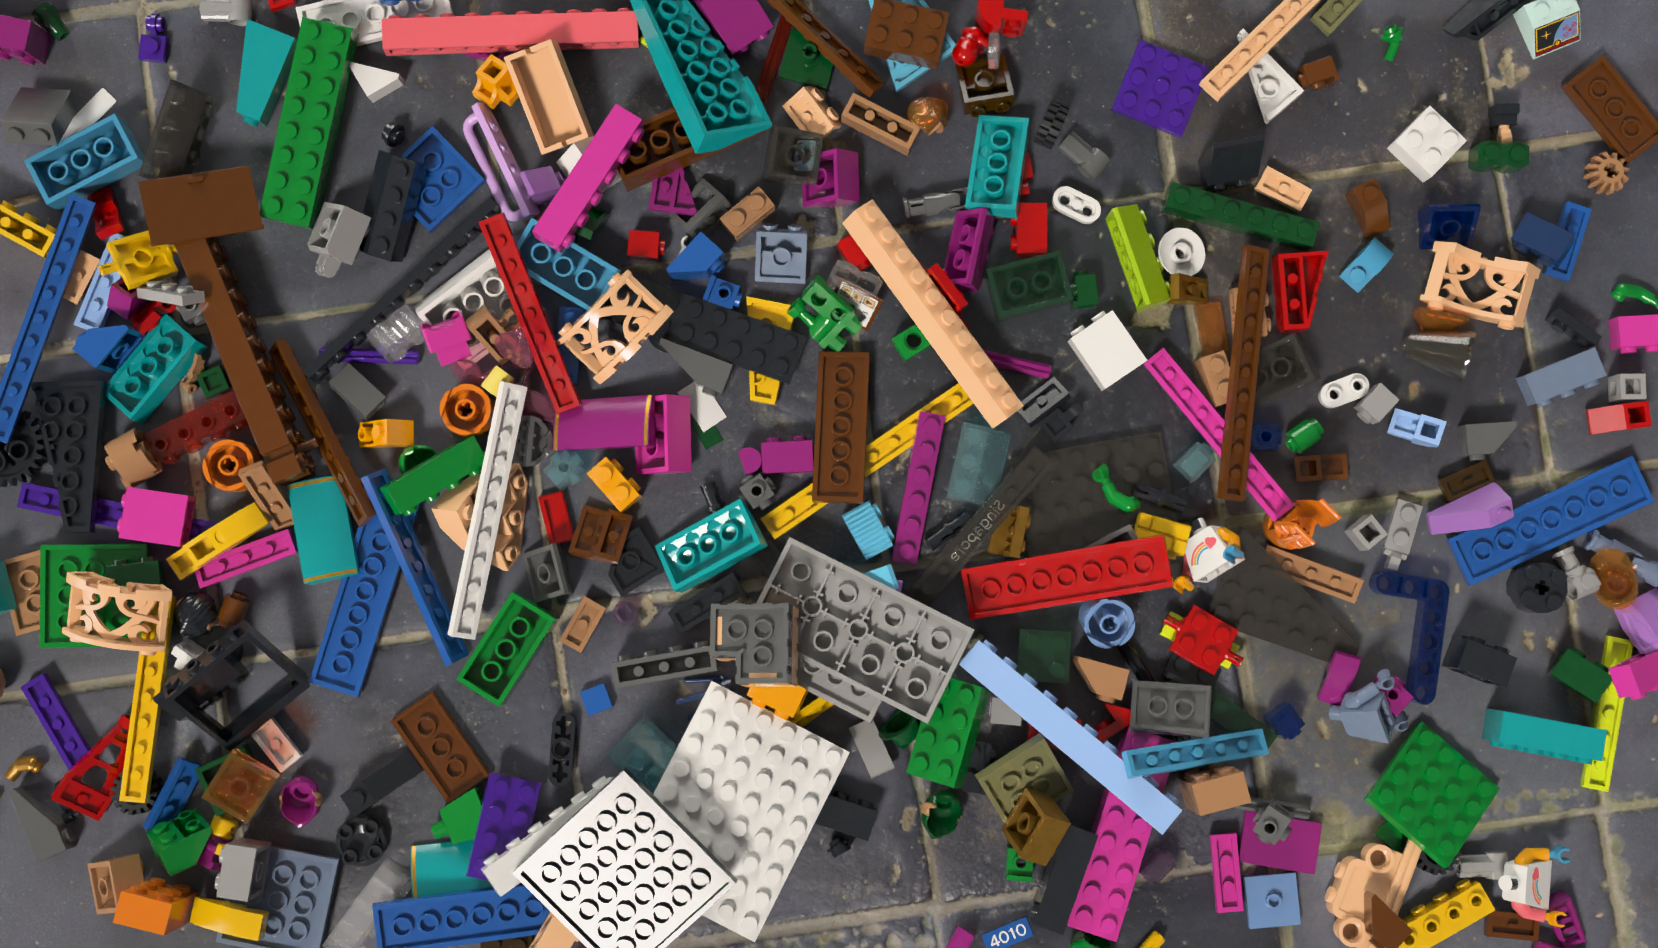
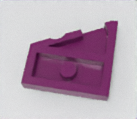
M683 168L653 180L648 207L649 211L675 213L690 217L697 213Z

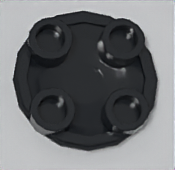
M356 816L348 819L338 828L336 847L345 864L368 866L377 862L383 856L387 847V835L383 826L377 820L368 816Z

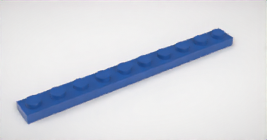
M72 194L69 195L0 383V442L10 444L97 207V203Z

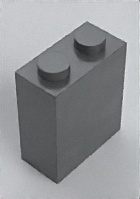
M21 87L0 120L6 143L58 146L77 112L72 91Z

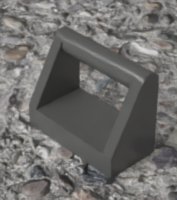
M704 178L690 189L693 201L705 189L713 197L687 223L677 214L667 213L692 239L700 232L707 237L721 223L719 218L732 208L725 196Z

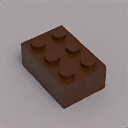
M874 0L864 43V54L937 70L949 12L893 0Z

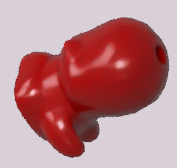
M977 27L964 28L961 33L962 37L957 41L952 50V59L959 66L966 67L972 65L977 59L978 54L983 52V46L986 48L990 46L989 40Z

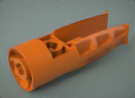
M1323 498L1319 499V501L1297 500V503L1293 502L1295 506L1274 523L1266 514L1263 518L1262 529L1265 538L1271 545L1283 550L1301 549L1313 546L1316 543L1312 536L1314 535L1317 523L1321 527L1330 526L1336 523L1341 516Z

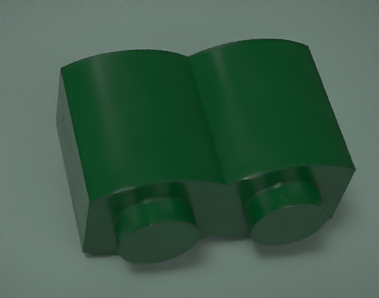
M1484 141L1469 150L1468 168L1476 172L1495 170L1499 173L1510 174L1529 164V146L1520 142L1503 145L1496 141Z

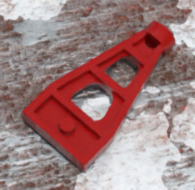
M122 714L117 724L64 775L51 795L52 800L97 821L101 819L112 801L111 796L115 792L110 791L111 787L117 786L113 781L115 778H120L118 774L124 768L128 733H123L121 730L124 728L129 732L130 716ZM111 743L120 747L118 757L113 764L99 758L102 751ZM96 765L107 770L105 783L100 789L93 788L81 781L82 776L91 767Z

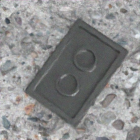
M1133 680L1130 732L1209 738L1211 686Z

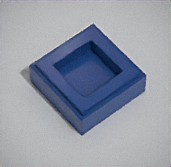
M605 683L580 692L588 716L613 707Z

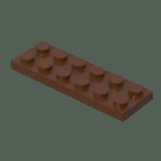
M819 351L812 488L813 503L864 504L870 352Z

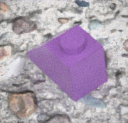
M551 166L519 173L530 197L537 206L553 200L565 182L560 171L554 172Z

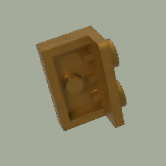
M997 503L996 517L994 516L987 548L988 553L1010 558H1020V554H1023L1026 546V540L1024 539L1025 530L1029 528L1031 522L1030 508L1004 504V508L999 510ZM1003 503L999 504V508L1001 509L1003 507Z

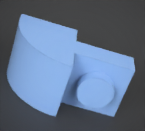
M1395 408L1387 434L1412 441L1411 443L1417 445L1438 447L1447 421L1423 414L1420 416Z

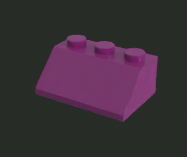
M985 208L957 211L954 219L944 270L948 273L949 279L955 287L964 293L979 292L983 282V270L988 259V247L994 232L993 224L995 219L989 210Z

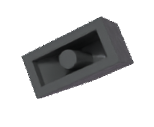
M1517 421L1458 426L1460 457L1469 456V461L1485 460V455L1495 453L1517 427Z

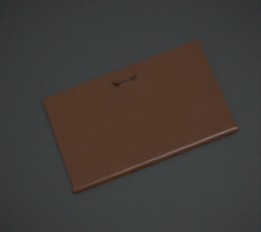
M249 166L138 182L151 247L264 229Z

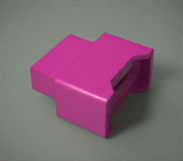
M461 310L454 312L451 319L435 325L427 323L419 325L430 354L436 352L441 367L472 356L466 342L472 338Z

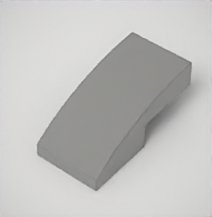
M863 721L849 728L871 778L895 768L883 740L879 737L874 721L872 723Z

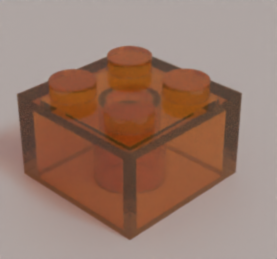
M234 748L201 798L248 824L280 774Z

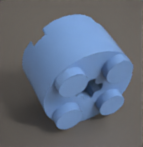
M1121 595L1083 601L1080 606L1078 620L1086 636L1094 645L1105 649L1116 645L1121 646L1133 635L1135 630L1134 614Z

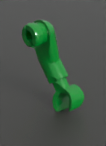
M1621 283L1611 293V296L1619 302L1624 301L1627 296L1638 298L1642 302L1651 304L1658 309V298L1655 297L1654 293L1640 285Z
M1102 464L1093 471L1092 477L1095 481L1102 483L1101 487L1109 503L1126 513H1133L1140 507V500L1134 496L1128 497L1117 491L1113 481L1111 482L1109 479L1107 465Z

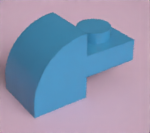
M1374 237L1342 271L1339 277L1359 293L1384 268L1394 253Z

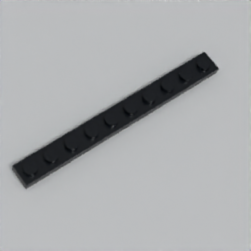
M491 198L488 199L302 370L308 379L313 382L316 380L321 381L330 373L329 369L336 362L341 363L349 355L348 351L354 345H361L368 338L367 334L374 327L377 329L387 320L386 316L392 310H399L406 302L404 299L411 293L415 294L420 291L424 286L423 282L429 276L434 277L443 268L442 264L449 258L452 260L457 257L462 250L461 247L467 241L470 243L479 236L481 228L478 222L498 215L500 212L498 205Z

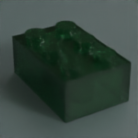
M1060 250L988 268L984 272L996 322L1067 305L1073 300Z

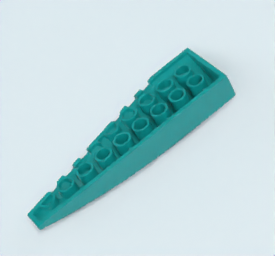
M630 0L655 66L695 154L720 150L771 128L772 123L753 83L747 76L743 77L738 70L740 66L734 59H729L723 51V44L712 37L709 33V26L688 0Z

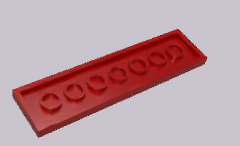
M1165 534L961 569L970 620L1174 586Z

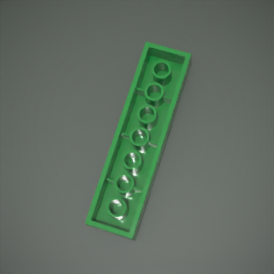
M302 17L260 208V216L266 220L310 230L314 229L322 207L350 80L351 69L349 65L350 62L354 61L359 34L353 28Z

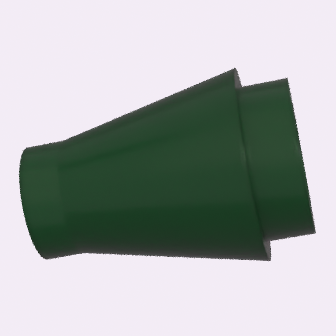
M44 2L33 10L34 22L53 35L58 41L65 39L70 34L54 5Z

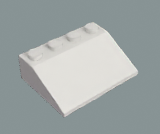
M489 249L414 306L417 315L424 323L429 325H435L451 319L454 312L461 310L466 321L484 305L498 320L503 317L504 312L509 308L514 311ZM516 313L509 318L508 323L517 321ZM519 329L512 330L509 333L513 335ZM470 330L469 333L472 339L466 342L472 356L456 361L464 371L489 353Z

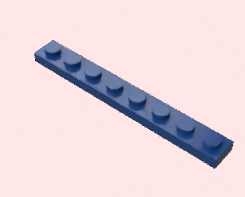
M386 468L362 477L363 485L445 666L468 656L469 653L463 639L447 635L451 613L408 517L404 513L395 515L380 490V487L391 481Z

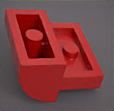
M978 0L974 15L975 25L984 33L988 40L996 42L999 33H1003L1005 37L1015 38L1023 34L1027 23L1028 11L1003 8L1004 0Z

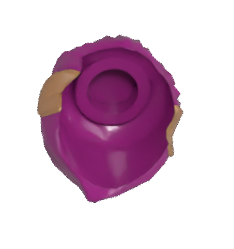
M296 776L281 788L279 799L282 815L287 820L296 824L298 828H302L320 812L321 805L323 804V795L320 793L319 786L314 780L304 776Z

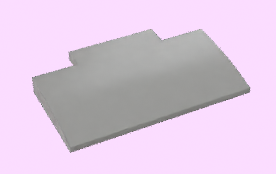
M789 537L757 603L772 604L790 603L799 609V618H797L798 685L869 723H872L882 701L929 724L975 631Z

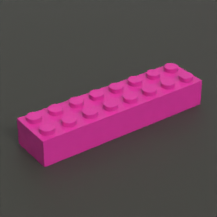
M1127 726L1123 729L1117 748L1119 751L1116 755L1123 760L1121 753L1126 750L1176 743V741L1155 734L1130 732V726ZM1170 772L1149 775L1159 784L1156 789L1162 794ZM1105 787L1092 830L1099 836L1067 926L1117 942L1152 826Z

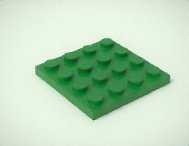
M149 544L40 545L39 648L101 647L84 642L70 641V637L62 633V627H67L71 585L66 582L67 572H95L106 577L105 566H113L114 560L129 559V564L140 563L139 558L149 557ZM96 594L98 600L93 601V604L100 603L101 598L99 594ZM112 597L106 606L96 610L98 617L110 631L121 627L132 618L119 610L115 597ZM128 599L127 606L132 609L131 607L135 605V602ZM128 633L122 637L128 638Z
M1423 721L1415 724L1364 800L1442 868H1447L1500 788Z

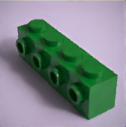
M473 435L464 437L380 487V490L395 515L404 513L405 516H408L419 509L417 505L426 500L429 503L440 497L439 491L447 487L450 490L462 483L461 478L469 474L472 477L480 473L485 455Z

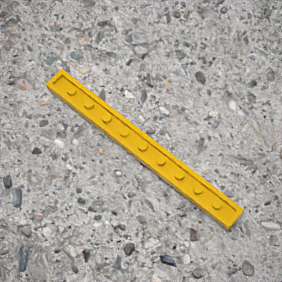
M959 383L867 445L865 478L913 445L919 411L944 415L945 424L974 403ZM813 483L761 518L774 540L828 504L812 502Z

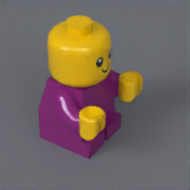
M226 812L219 816L214 815L210 824L212 829L211 835L197 864L209 870H221L222 863L219 862L221 849L225 847V844L231 842L238 827V821L233 818L234 814Z

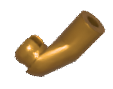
M35 755L20 756L5 772L4 776L8 780L15 782L23 771L40 772L44 763L42 760H38V757Z

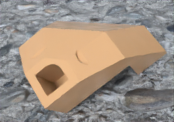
M520 463L511 465L491 561L492 565L503 571H509L521 554L528 481ZM481 473L468 477L460 485L445 491L431 508L440 528L464 551Z

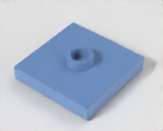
M1296 872L1243 876L1249 929L1301 925Z

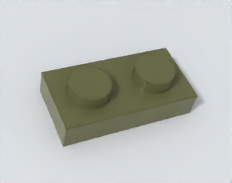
M1328 0L1312 16L1310 21L1328 37L1363 0Z

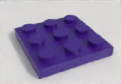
M1139 40L1111 111L1181 138L1202 87L1199 84L1207 76L1210 67Z

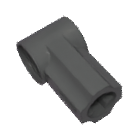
M1074 131L1058 147L1064 155L1077 165L1080 173L1090 181H1095L1111 163L1109 157L1096 147L1092 148Z

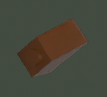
M1376 178L1351 189L1345 194L1366 239L1390 229L1387 200Z
M1368 890L1364 893L1365 932L1371 937L1369 942L1375 948H1398L1413 930L1376 894Z

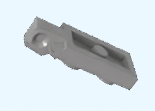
M1401 499L1395 500L1386 530L1388 535L1384 537L1381 547L1383 548L1382 554L1387 555L1384 564L1385 569L1398 571L1401 560H1406L1412 546L1423 506Z

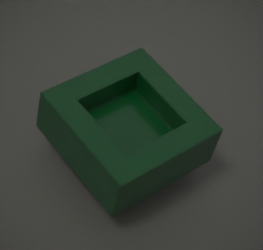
M221 365L196 375L207 399L232 389Z

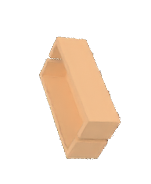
M549 39L529 47L530 49H524L504 57L542 155L594 136L557 39Z

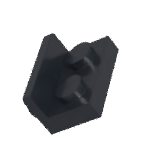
M1171 652L1161 675L1168 678L1166 683L1211 686V697H1213L1214 692L1212 690L1222 669L1218 668L1215 675H1210Z
M976 740L963 788H954V790L986 795L975 774L995 762L996 749L992 748V743Z

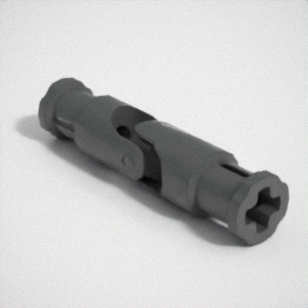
M968 187L949 190L946 194L934 192L923 194V197L902 198L905 219L910 220L912 216L924 214L926 216L939 215L948 209L953 212L968 210L965 208V205L960 206V195L958 194H967Z

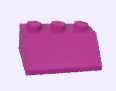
M669 394L654 396L656 446L635 447V474L692 472L690 396Z

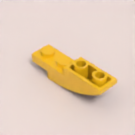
M254 502L192 539L166 560L179 580H183L224 552L231 550L270 524L257 502Z

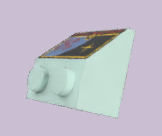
M1536 0L1524 5L1513 14L1533 60L1580 41V8L1576 0Z

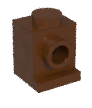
M1332 56L1303 65L1297 71L1298 75H1296L1297 84L1303 90L1312 88L1313 91L1322 89L1327 84L1329 87L1333 86L1340 79Z

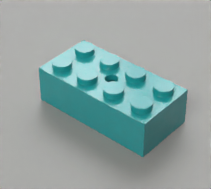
M1486 708L1481 738L1490 740L1491 746L1592 765V760H1603L1607 730Z

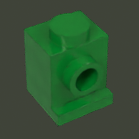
M1007 845L1004 874L1006 880L1033 882V862L1025 860L1023 866H1017L1016 860L1020 857L1013 846Z

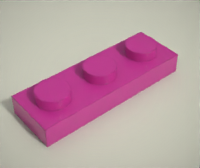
M1237 833L1209 834L1216 912L1244 911Z

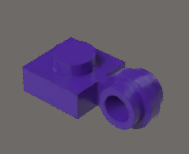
M152 13L147 15L145 21L146 29L151 31V35L141 34L138 59L144 62L167 63L169 38L160 36V32L165 31L166 21L160 14Z

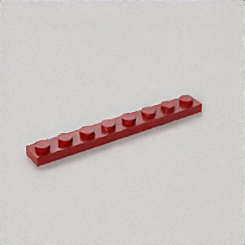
M503 212L478 222L556 414L580 406L582 403L505 213Z

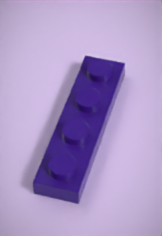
M44 673L20 688L68 770H70L91 748L47 673Z

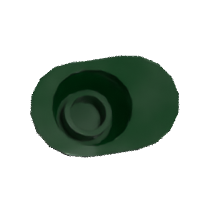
M897 708L881 726L879 737L882 740L891 739L899 748L905 749L916 739L921 720Z

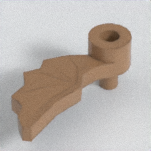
M197 352L189 370V378L181 382L183 390L189 394H194L197 391V385L194 384L198 380L196 375L205 370V361Z

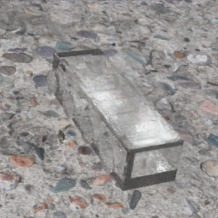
M390 857L384 860L322 946L324 948H366L364 946L369 938L373 940L376 937L372 910L373 903L397 900L400 895L404 897L412 887L410 883L411 872Z

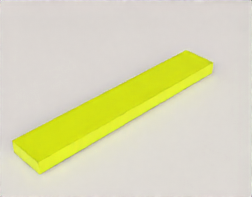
M1606 636L1601 664L1610 668L1632 657L1633 645L1630 640ZM1613 680L1599 701L1594 703L1590 724L1592 728L1607 730L1603 760H1592V765L1584 763L1580 787L1609 792L1625 697L1619 698Z

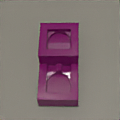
M1336 650L1326 668L1327 675L1317 693V700L1341 706L1344 695L1352 687L1361 657Z

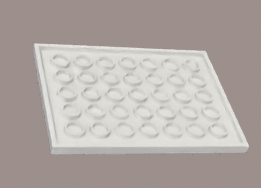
M711 681L653 795L738 879L737 883L702 915L755 942L850 752L788 720L786 721L774 715L773 712L765 708L762 709L751 704L752 701Z

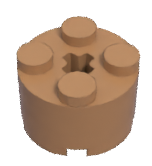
M136 428L122 434L104 446L109 455L105 458L107 465L112 471H118L121 475L120 479L126 488L136 487L163 472L160 458L154 459L153 452L156 450L142 431H136Z

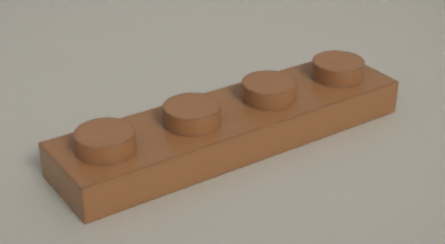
M1267 543L1257 565L1258 569L1354 604L1364 582L1360 577Z

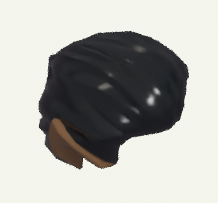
M189 592L176 603L173 618L180 634L184 636H202L211 631L212 626L217 620L218 611L212 597L207 593Z

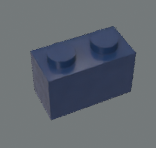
M1527 212L1511 237L1514 250L1525 256L1531 254L1537 257V261L1547 267L1554 265L1559 268L1574 244L1575 237L1573 233Z

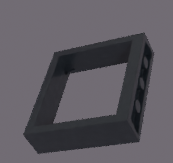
M244 619L239 624L233 625L218 641L212 642L201 655L190 660L179 673L169 677L162 688L165 700L231 752L308 689L310 684L306 673ZM249 639L289 675L224 727L182 692Z

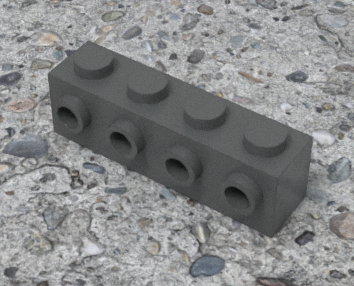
M707 640L693 643L694 648L684 650L683 645L668 647V653L658 654V649L642 652L643 657L633 659L632 654L617 656L618 661L611 663L616 689L719 670L718 660L710 657V645Z

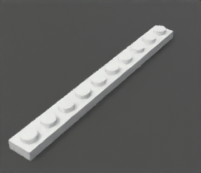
M502 381L499 383L447 634L451 637L472 640L476 638L527 387Z

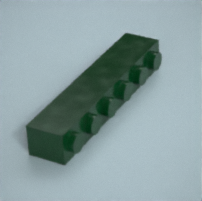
M1172 182L1167 188L1161 209L1162 213L1304 252L1314 247L1320 224L1317 221Z

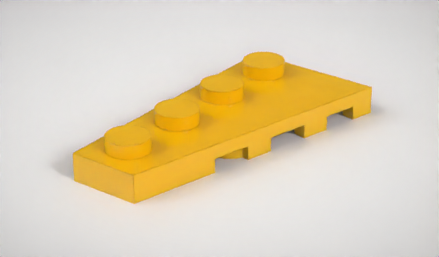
M746 296L748 316L792 331L794 319L786 313L791 305ZM749 371L750 400L776 406L781 382Z

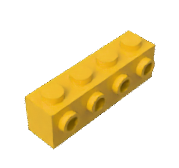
M3 200L2 204H0V234L47 258L57 229L49 224L45 228L38 224L40 219L27 212L23 216L16 212L18 207Z
M1463 879L1455 884L1456 888L1453 890L1438 893L1432 898V902L1427 905H1418L1411 909V914L1404 918L1399 917L1413 932L1398 948H1431L1495 911V908L1479 882L1473 879Z

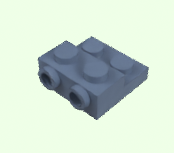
M773 223L762 224V228H757L755 281L805 284L808 230H803L802 225L796 224L788 225V229H777L778 225Z

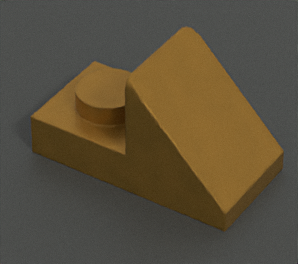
M1181 273L1171 274V279L1168 281L1171 296H1169L1171 300L1168 301L1169 304H1208V279Z

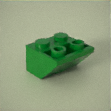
M195 808L181 812L170 821L156 824L146 833L156 858L171 877L196 865L211 835L212 829Z

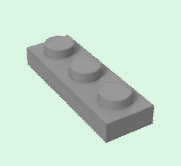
M157 280L146 282L147 286L137 288V296L141 299L179 306L205 302L204 291L193 290V286L178 287L177 283L163 284V281Z

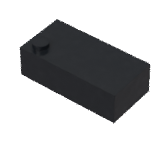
M1071 821L1054 855L1045 866L1028 914L1034 925L1061 935L1064 934L1099 836L1092 829Z

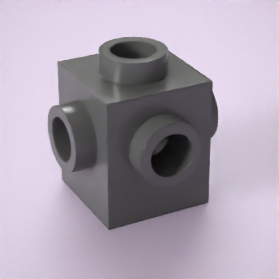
M752 473L741 481L743 486L739 488L742 492L739 498L744 501L747 507L752 506L754 510L759 508L762 511L773 503L772 498L775 497L773 490L776 487L768 475L763 478L761 474L755 476ZM756 486L762 490L759 496L752 494V489Z
M1272 801L1266 810L1261 808L1253 819L1256 826L1252 831L1257 833L1256 837L1262 842L1276 845L1279 839L1284 842L1292 831V828L1288 825L1295 815L1275 801Z

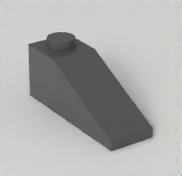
M660 339L659 343L699 387L703 388L702 393L712 397H716L717 394H724L733 370L732 364L666 339Z
M24 786L8 790L37 862L49 859L76 847L73 830Z

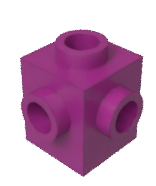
M1394 675V687L1390 690L1381 688L1379 691L1385 693L1392 715L1398 716L1414 697L1404 689L1406 684ZM1378 678L1374 679L1372 682H1378Z

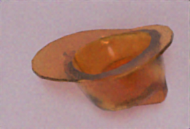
M1603 549L1597 552L1592 557L1589 568L1595 571L1602 584L1599 590L1595 592L1598 600L1605 607L1611 609L1629 607L1638 595V583L1629 557L1617 549Z

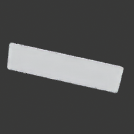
M102 88L74 116L60 141L95 124L116 103V100Z

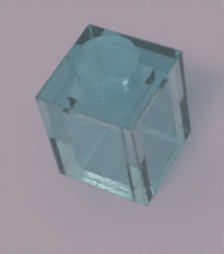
M1197 441L1173 463V466L1189 482H1193L1201 476L1216 458L1212 455L1214 451L1206 443L1200 444Z

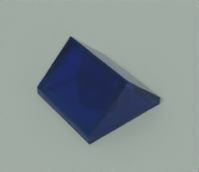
M1429 204L1419 210V248L1433 249L1434 242L1440 241L1458 243L1470 249L1481 205Z

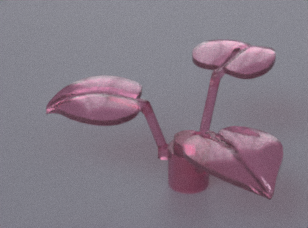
M522 328L499 334L495 338V346L503 357L510 359L504 365L511 361V364L516 369H526L521 386L526 387L530 371L534 367L532 365L534 358ZM459 359L449 365L452 373L461 384H472L483 391L485 389L481 384L493 370L492 368L488 372L482 373L476 363L466 359ZM528 390L522 413L526 416L537 417L543 423H554L555 415L549 401L541 393Z

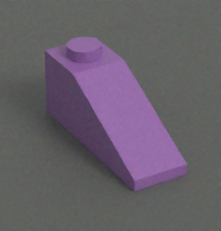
M1495 482L1426 514L1431 535L1492 528L1514 517L1512 499Z

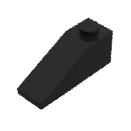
M409 749L341 794L340 797L352 815L356 817L420 774L424 769Z

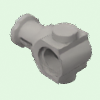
M1571 546L1552 555V558L1558 561L1562 571L1567 576V599L1575 601L1597 592L1602 584L1593 569L1580 565L1574 554L1575 548Z

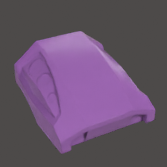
M1656 587L1648 589V592L1626 603L1613 607L1622 630L1629 637L1631 644L1637 647L1640 654L1658 650V589Z

